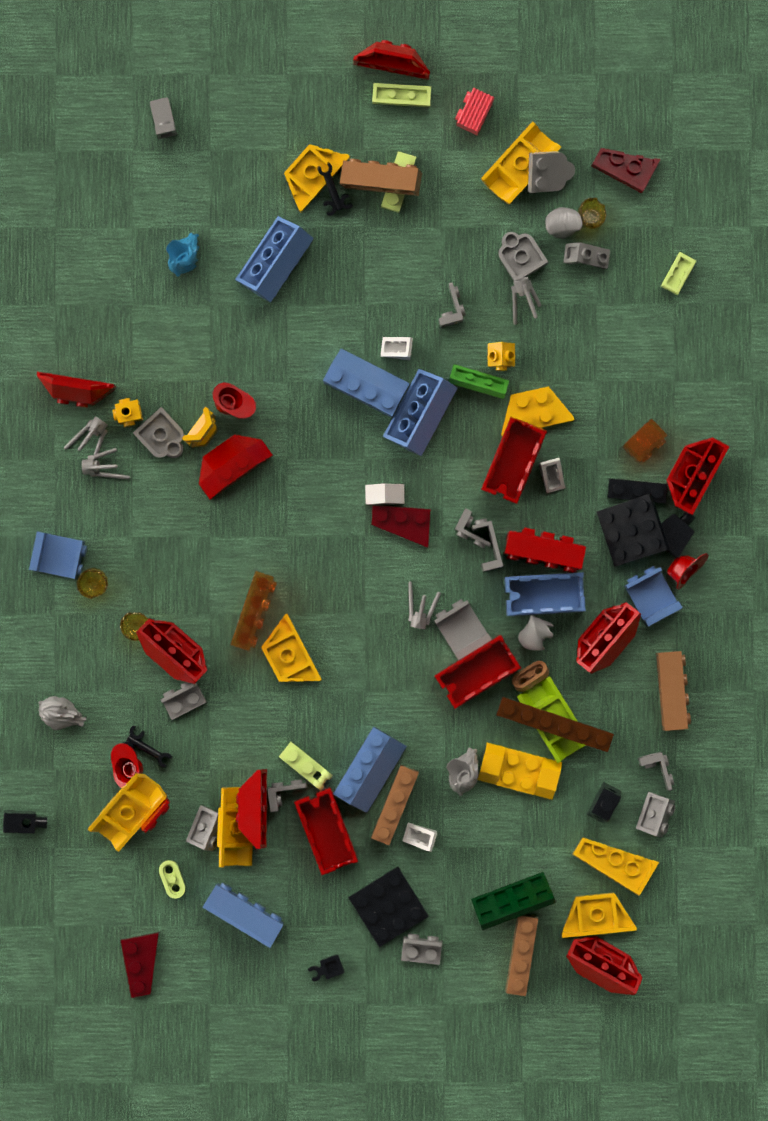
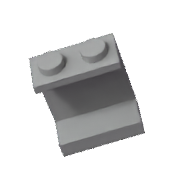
M486 518L475 521V525L471 527L472 531L487 527L495 556L494 561L481 564L482 572L503 567L492 521L487 522Z
M462 599L452 604V610L447 612L444 609L436 614L437 619L434 620L458 660L492 640L469 605L468 600L463 602Z

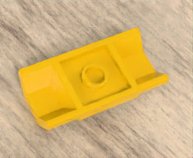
M532 121L483 175L481 180L497 197L510 205L528 185L529 153L559 151L561 146L550 140L538 128L536 123Z
M204 407V413L190 432L182 437L192 448L207 446L218 431L215 421L216 416L207 407Z
M487 742L477 780L552 800L556 792L562 762L557 763L556 760Z
M135 773L100 812V815L88 827V830L102 834L111 841L115 850L119 852L167 796L161 786L145 774Z
M240 787L221 788V808H218L217 832L219 867L233 865L252 866L253 844L238 829V824L236 823V814L238 812L236 795Z

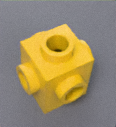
M488 343V367H494L496 371H507V367H515V343Z
M121 399L119 403L115 404V409L112 410L114 420H118V423L120 425L123 424L124 427L134 426L135 422L143 420L139 400ZM129 410V414L125 415V411Z

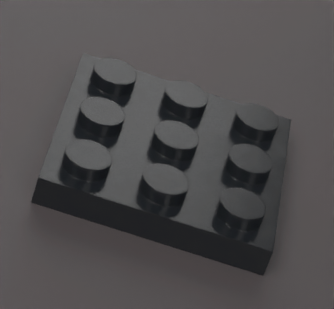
M652 494L597 511L614 567L669 550Z
M398 866L348 897L379 947L429 917Z

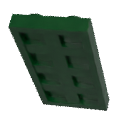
M544 872L471 899L482 931L556 903Z

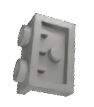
M185 682L180 685L182 689L176 692L172 689L163 694L164 698L160 700L164 704L171 720L207 702L197 682L195 684Z
M648 792L636 829L657 837H663L669 828V818L675 811V801Z
M200 805L186 842L203 850L213 852L217 847L218 812Z
M408 934V937H403L401 961L440 965L443 942L439 940V937L427 936V939L419 938L420 935Z

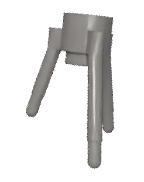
M528 277L514 280V286H511L513 298V324L516 325L517 293H519V296L526 295L535 319L538 316L530 293L538 307H541V303Z
M95 416L64 446V449L67 450L88 430L89 433L78 447V451L83 449L93 434L97 437L101 434L94 455L98 454L103 439L108 432L106 430L108 424Z
M116 448L96 455H89L88 459L82 460V472L84 475L130 479L128 475L100 472V469L118 467L117 464L100 465L99 460H96L116 452Z
M410 581L408 583V621H411L410 627L426 629V624L429 625L430 618L441 593L437 592L427 617L426 613H423L426 595L422 596L419 612L415 611L414 614L412 582Z

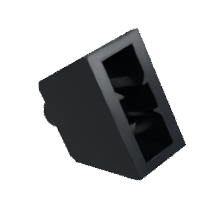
M687 512L680 518L676 514H672L661 523L669 546V550L666 551L675 559L681 555L694 534V530L689 525L695 519V516Z
M603 782L587 815L603 824L608 822L621 799V791Z
M4 810L3 833H35V828L47 829V817H36V812ZM29 819L31 822L29 825H23L22 821Z

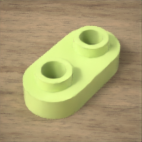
M173 860L164 861L159 867V874L166 893L171 898H180L185 893L186 886L179 866ZM167 866H171L173 868L172 873H168L166 871ZM173 885H178L180 887L179 891H174Z

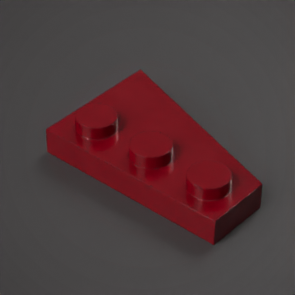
M601 148L591 167L642 194L661 159L644 158L642 155L634 156L624 154L621 151Z
M373 505L371 525L428 548L431 509Z
M159 932L120 940L131 998L151 994Z

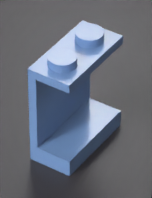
M37 532L29 570L77 579L83 571L81 559L85 557L87 552L85 541Z
M655 566L644 570L645 575L639 578L635 575L627 580L628 584L624 585L636 609L641 613V618L646 627L682 609L680 602L676 600L662 575L661 567L655 568Z

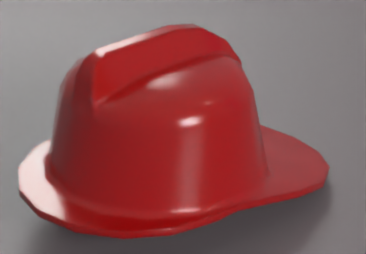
M225 382L218 384L214 388L212 393L213 400L220 413L232 415L239 419H246L255 413L256 402L248 393Z
M702 554L697 559L687 555L680 556L673 561L667 573L677 582L676 588L678 590L705 564L709 554Z
M120 743L113 747L111 751L113 776L117 785L122 788L135 773L143 774V765L131 746Z

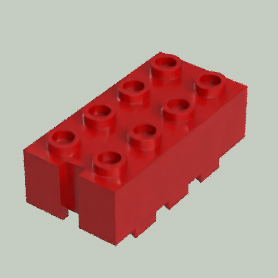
M511 416L481 490L496 495L497 492L504 494L503 499L518 504L547 430Z
M524 527L522 532L510 530L507 533L503 555H507L506 559L519 561V558L526 559L525 563L538 565V562L545 563L544 567L557 569L560 566L564 567L563 571L576 573L577 570L582 569L586 547L573 544V537L562 535L559 540H554V533L543 531L540 536H535V529Z
M498 635L480 648L435 674L434 677L442 689L446 687L449 692L446 696L454 709L521 669V666L511 653L503 637Z
M331 787L316 792L317 796L314 798H310V795L294 801L321 875L359 861Z

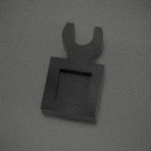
M338 954L320 960V967L314 965L308 968L309 972L315 970L318 973L316 977L312 978V981H318L322 975H325L327 980L345 973Z

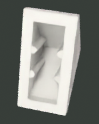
M383 337L381 357L410 360L413 338Z
M560 458L541 462L539 468L546 493L564 489L565 483Z
M404 484L365 485L366 505L405 504Z
M408 823L402 841L432 852L437 831Z

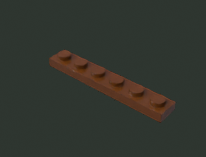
M502 697L496 714L497 716L605 752L609 751L614 736L613 733Z

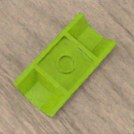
M550 676L517 696L520 703L577 721ZM537 729L557 763L586 746Z

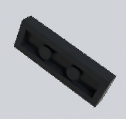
M610 478L607 498L633 500L652 494L654 503L666 504L668 484Z

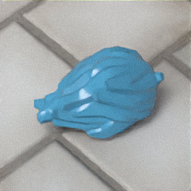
M190 233L186 238L172 240L166 247L169 254V270L175 273L177 277L197 267L195 263L198 261L196 258L199 249L197 245L198 234Z

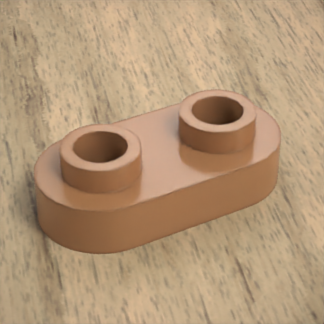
M536 661L516 673L512 678V684L519 692H525L546 679L549 675L546 663Z

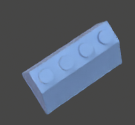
M278 216L235 280L261 298L271 302L314 238L300 226Z
M340 349L323 379L324 384L393 418L410 384L343 349Z
M418 369L383 437L410 452L422 456L457 387L444 378Z
M373 726L333 795L367 813L407 746Z
M223 882L221 885L217 883L203 908L270 948L284 924L281 921L282 918L275 913L268 914L264 911L266 908L258 903H250L248 901L249 898L244 894H235L231 891L232 888Z

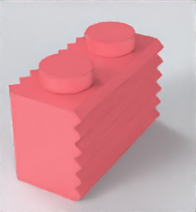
M473 88L472 92L468 91L463 101L466 105L463 110L459 109L455 120H458L457 126L478 136L495 97L476 88Z

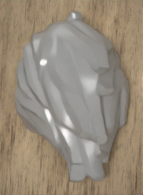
M51 696L44 701L38 702L41 720L53 730H62L73 725L83 727L86 721V717H82V714L74 707V704L64 697Z
M468 748L467 753L452 759L446 766L449 771L450 787L459 796L471 790L477 783L479 763L476 754L477 749Z

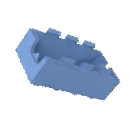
M583 572L504 577L505 593H509V600H506V616L586 611Z

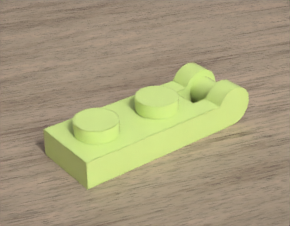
M290 742L279 756V758L320 791L325 787L324 783L333 777L329 771L293 742ZM317 771L322 774L318 780L313 777Z

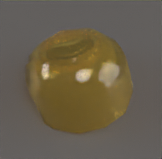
M595 197L587 198L580 204L577 211L581 216L583 226L589 229L600 227L605 222L607 216L605 205L601 204L598 198Z
M96 568L85 570L77 580V590L88 599L102 595L108 587V577L102 570Z
M140 612L126 613L120 622L122 634L130 641H139L136 632L148 618Z

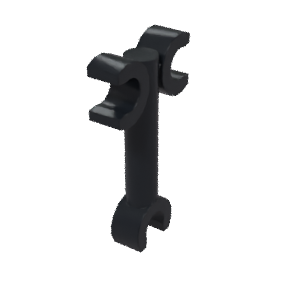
M328 162L327 171L323 172L320 166H317V170L320 175L324 176L332 201L327 200L323 202L324 206H332V210L326 212L328 216H331L336 211L343 208L350 209L353 205L352 203L344 204V199L349 198V194L345 193L339 198L331 175L332 165Z
M132 726L129 737L123 743L131 746L134 751L135 747L157 759L160 766L166 768L167 765L163 763L162 758L166 756L171 759L172 755L161 753L140 741L139 739L144 736L145 731H141L140 735L137 736L134 734L136 726Z

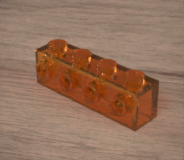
M255 571L230 645L250 651L251 648L255 649L258 637H255L257 629H262L265 620L262 618L264 611H268L271 600H268L270 592L274 593L277 582L274 581L275 577Z

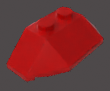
M382 40L381 42H375L354 56L353 65L426 80H429L430 77L429 69L416 50L407 44L397 46L392 45L393 43L390 41Z
M37 371V377L52 398L57 400L59 404L69 405V402H74L77 407L88 408V405H95L116 390V385L111 383Z
M234 434L203 456L199 485L211 500L268 460L273 454L262 439Z
M713 437L684 446L666 479L676 507L691 515L694 514L730 446Z
M627 602L602 610L578 639L576 662L590 674L611 666L636 636L641 613Z
M148 619L137 630L136 634L145 654L174 679L195 684L207 671L202 648L173 622Z
M260 769L238 789L236 795V803L238 804L236 823L238 824V829L256 849L267 848V769Z
M597 936L574 939L566 955L577 974L611 993L635 995L643 979L630 955Z

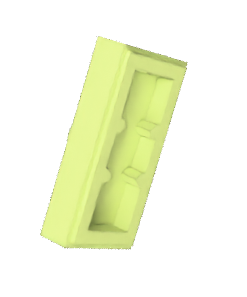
M679 252L661 287L678 295L696 260Z

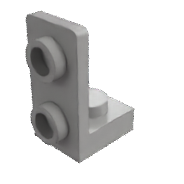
M166 97L150 101L158 139L177 135L169 99Z
M580 242L569 243L565 246L563 263H582L607 269L610 250Z
M453 282L449 283L448 287L456 313L453 314L450 311L441 314L442 317L438 320L440 328L463 322V316H466L463 304L459 305L457 298L460 297L458 287H454Z
M465 508L454 529L458 531L456 535L466 540L468 537L474 539V544L481 548H485V546L490 547V542L464 529L465 526L469 528L474 518L470 516L472 511Z
M656 752L638 757L639 765H645V768L657 766L656 762H659L666 789L671 791L674 780L672 774L667 772L666 767L669 766L667 756L663 755L662 752Z
M301 779L291 781L290 785H283V782L272 783V787H268L270 811H279V806H282L281 794L277 795V791L306 788L307 782L303 783Z

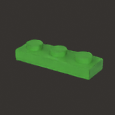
M455 364L448 381L451 384L504 399L509 380Z

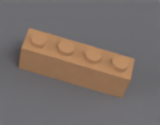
M350 159V161H343L340 184L348 189L419 196L422 172L417 166L410 164L402 167L391 162L387 163V165H382L377 161L363 163L358 159Z
M682 651L656 653L662 729L664 731L688 729V725L691 724L690 713H687L686 705H689L688 693L685 694V686L688 684L687 675L683 674V666H686L685 655H682Z
M400 764L372 833V839L390 845L419 771Z
M525 914L517 917L505 988L508 994L526 996L538 917L535 915Z

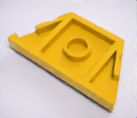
M309 144L284 172L299 212L302 213L327 185L324 176L318 172L317 166H320L321 170L325 172L328 170L327 163L329 162L332 165L331 175L333 178L342 168L343 161L350 159L348 154H341Z
M549 386L516 393L510 396L501 437L511 416L540 428L571 422L575 419Z
M288 613L285 614L261 647L278 681L322 680Z
M615 893L575 896L561 937L637 931V928Z

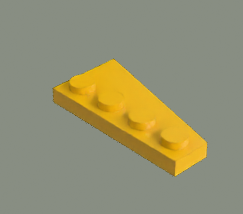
M587 838L580 840L572 854L638 896L642 893L659 864L657 861Z

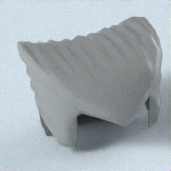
M566 207L554 209L545 219L547 232L555 238L565 239L580 231L583 225L580 214L574 209Z
M530 615L528 624L519 633V642L528 650H544L543 641H545V638L553 637V633L550 632L548 627L554 626L550 622Z

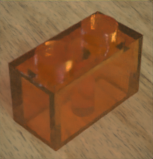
M651 418L622 448L637 463L641 460L645 463L652 456L650 452L655 447L659 449L666 442L664 438L667 434Z

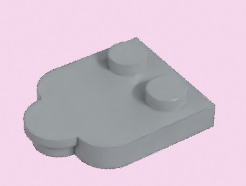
M561 152L529 153L528 192L530 193L559 191L565 186L566 181L570 180L575 174L574 165L567 161L566 156Z
M508 232L503 236L502 246L499 249V259L513 281L522 277H528L548 264V260L531 235H518L515 232Z
M162 407L133 432L155 457L167 455L170 458H177L183 452V445L181 443L184 436L183 430Z

